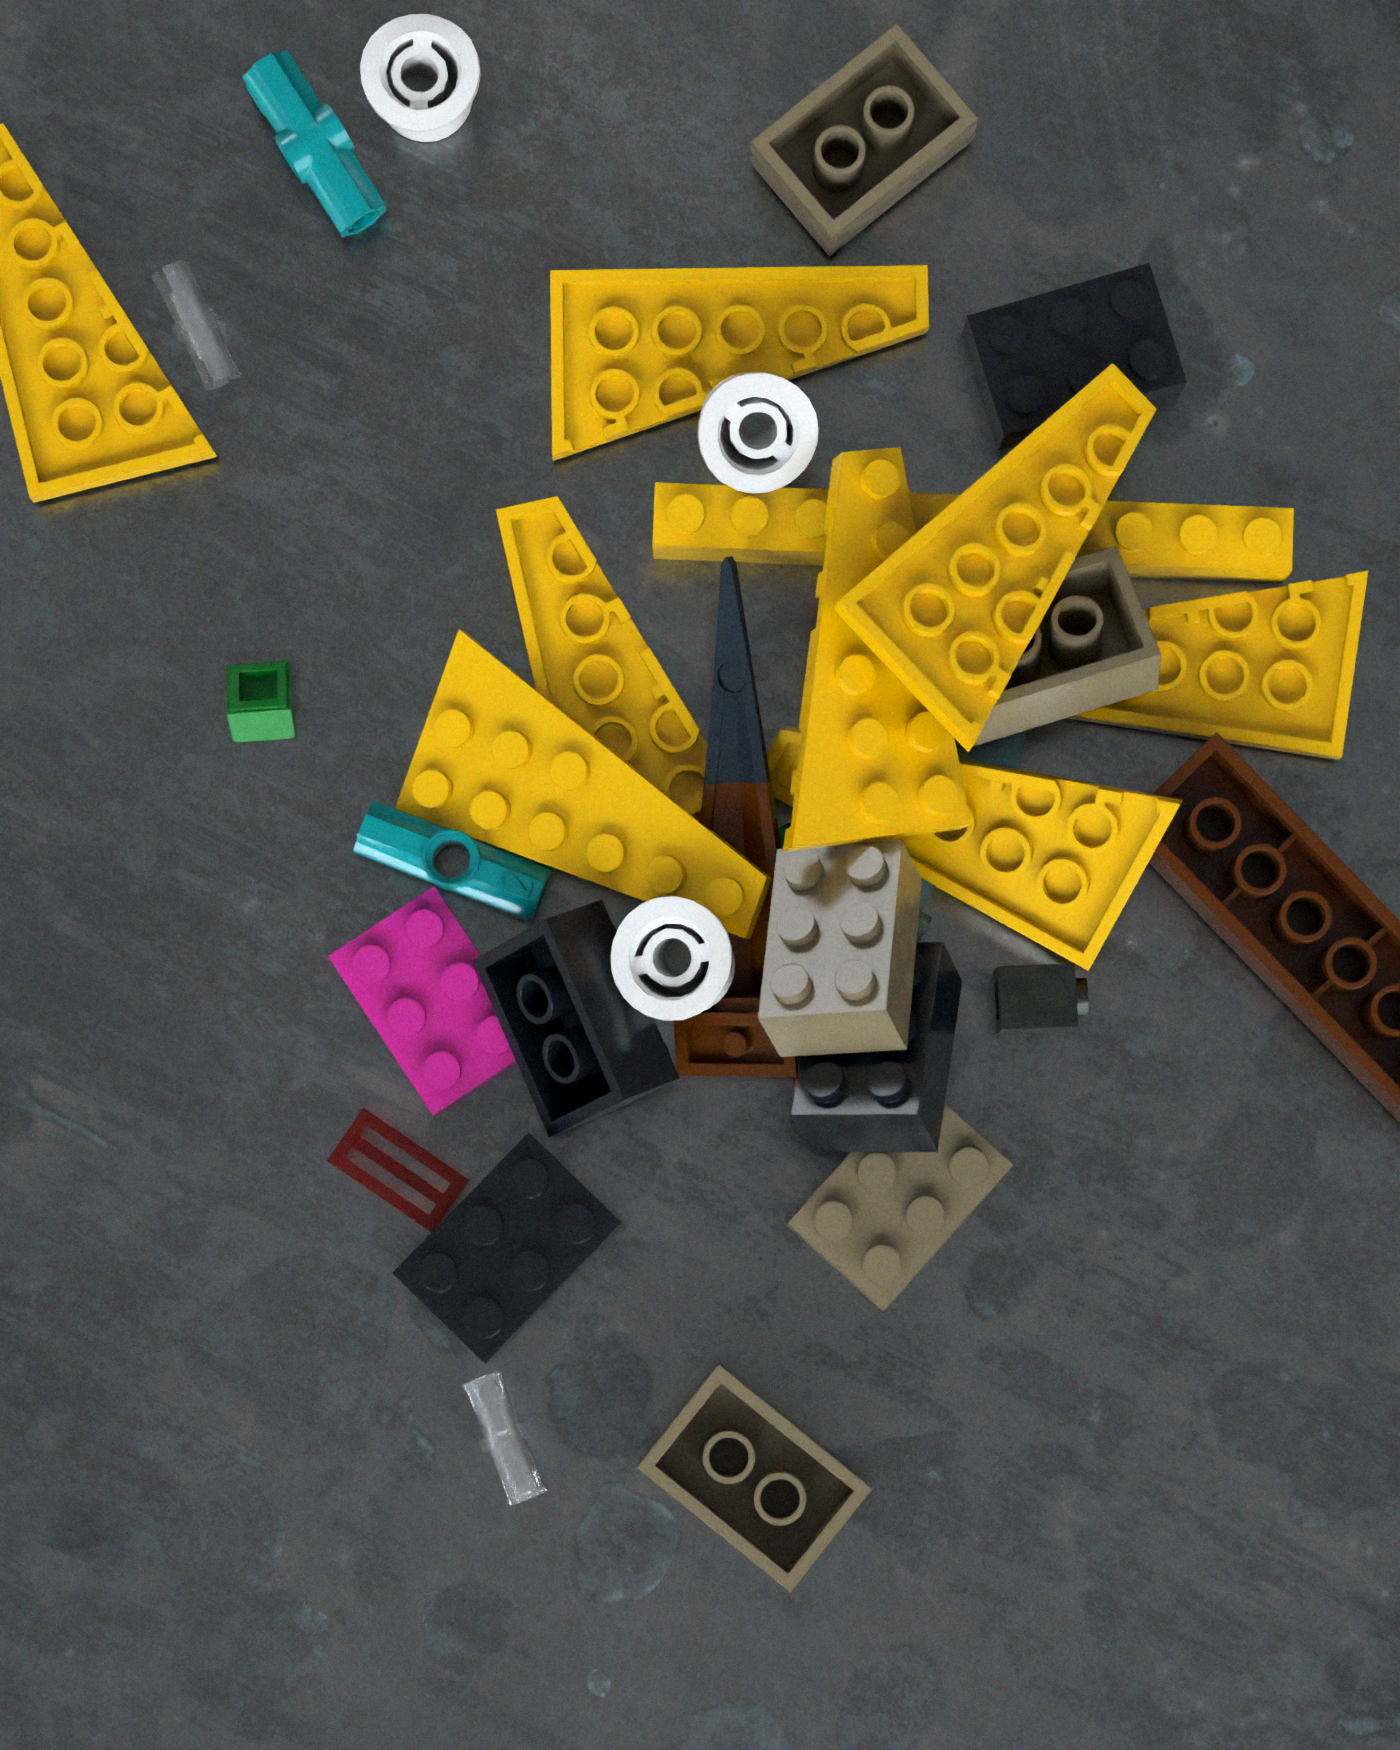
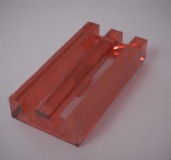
M365 1108L361 1110L327 1160L430 1232H433L441 1223L442 1219L456 1202L457 1197L470 1181ZM368 1126L449 1181L451 1184L444 1193L362 1138L361 1134ZM352 1147L433 1201L436 1206L431 1213H426L347 1159L346 1156Z

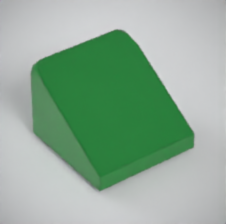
M290 660L227 665V717L234 742L290 739L295 736Z

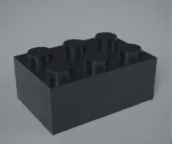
M1150 263L967 315L962 331L998 451L1015 447L1112 363L1154 406L1178 399L1187 383Z
M602 900L546 918L473 960L549 1137L603 1117L680 1078L654 1018L648 1017L633 1008L622 996L615 984L611 972L610 956L613 939L617 930L612 924Z
M917 942L907 1050L800 1056L791 1116L812 1152H938L962 987L960 975L943 942Z
M528 1133L401 1263L393 1274L481 1361L487 1364L604 1245L623 1223L536 1138Z

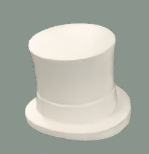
M409 14L395 18L381 26L366 44L360 63L361 84L367 100L375 112L401 136L419 142H433L444 139L463 125L471 111L472 101L477 94L481 78L479 56L472 40L460 27L451 21L430 14Z
M747 372L727 377L709 392L701 409L697 437L699 450L706 466L720 482L735 490L756 494L782 488L795 480L806 469L818 443L819 427L817 414L810 399L798 386L781 376L768 372Z
M671 896L658 897L646 901L625 917L613 939L610 957L611 972L615 984L626 1001L633 1008L648 1017L663 1021L685 1020L698 1015L718 1003L727 993L732 983L735 972V959L728 932L721 920L712 911L693 900Z

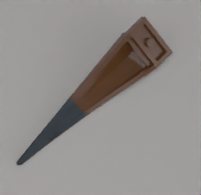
M730 556L725 557L721 563L714 678L700 822L733 846L770 876L772 880L751 939H745L728 932L735 959V972L727 993L718 1003L702 1013L685 1020H674L677 1073L681 1076L796 1078L800 1056L780 1057L758 1019L777 849L782 848L737 564L734 558Z

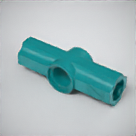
M287 49L277 53L272 52L255 62L250 70L242 76L243 82L260 112L267 118L276 134L273 137L297 178L302 184L308 183L342 238L351 234H358L373 225L382 214L388 211L386 204L383 201L382 195L370 180L368 173L364 171L353 154L356 152V149L332 108L327 103L322 105Z
M374 800L364 816L353 849L355 854L433 883L444 891L464 895L533 922L552 874V869L474 840L462 831L443 828ZM458 845L468 850L470 854L469 866L460 876L453 878L444 877L436 870V857L445 847Z

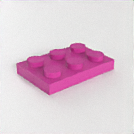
M435 886L328 955V958L434 1117L516 1063L473 962L474 959L481 955Z

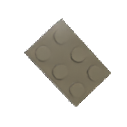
M897 23L754 138L750 144V163L830 257L973 141L979 118Z
M1117 546L1075 558L1035 634L1011 674L1012 676L986 720L974 744L975 746L1158 690L1161 653Z
M902 839L850 843L783 852V848L777 849L758 1019L780 1057L907 1050L922 879Z
M944 1104L938 1152H850L786 1225L880 1310L885 1311L1014 1164L948 1105Z
M719 1363L637 1465L641 1472L789 1592L794 1589L872 1490L868 1483Z

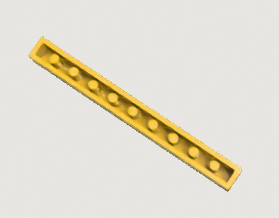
M655 482L652 539L653 559L723 562L725 557L732 556L736 562L823 566L827 536L823 533L829 489L782 487L771 492L752 494L735 490L728 485ZM909 493L916 532L922 529L960 495ZM1106 500L1076 558L1117 546L1130 578L1282 584L1292 572L1294 508Z

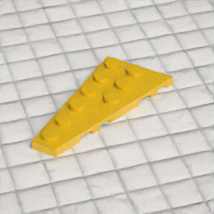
M4 123L0 124V378L30 499L33 503L217 457Z
M928 265L550 270L553 461L701 411L703 402L709 392L720 381L729 376L747 372H768L791 380L928 333Z
M1113 363L844 595L833 609L967 752L975 744L986 720L1041 623L1084 540L1096 522L1108 496L1157 410Z
M901 447L842 452L832 459L823 533L827 536L823 571L817 577L815 597L819 598L816 628L810 633L798 727L802 732L798 769L794 770L792 774L790 795H794L791 826L785 830L783 852L959 830L971 825L955 738L833 610L837 602L917 533Z
M555 496L496 509L536 690L553 704L563 709L631 764L647 780L666 792L683 809L700 821L708 744L655 655L644 641L621 599L616 595L602 572L596 558L559 497ZM578 877V881L586 880Z
M1368 571L1350 573L1343 577L1313 582L1308 580L1290 583L1283 587L1253 592L1242 591L1149 607L1143 611L1161 653L1158 690L1077 714L1067 719L1209 740L1217 732L1229 744L1339 760L1343 755Z
M458 629L395 809L448 829L462 831L472 838L645 902L658 897L671 896L693 900L712 911L721 920L727 932L745 939H751L772 878L713 830H709L683 809L666 792L647 780L631 764L563 709L553 704L528 684L527 680L487 651L481 643L466 631Z
M784 726L780 729L767 754L773 797L793 807L794 795H790L793 771L798 769L802 732L796 727ZM959 758L971 825L959 830L865 841L902 839L921 879L1089 971L1183 800Z

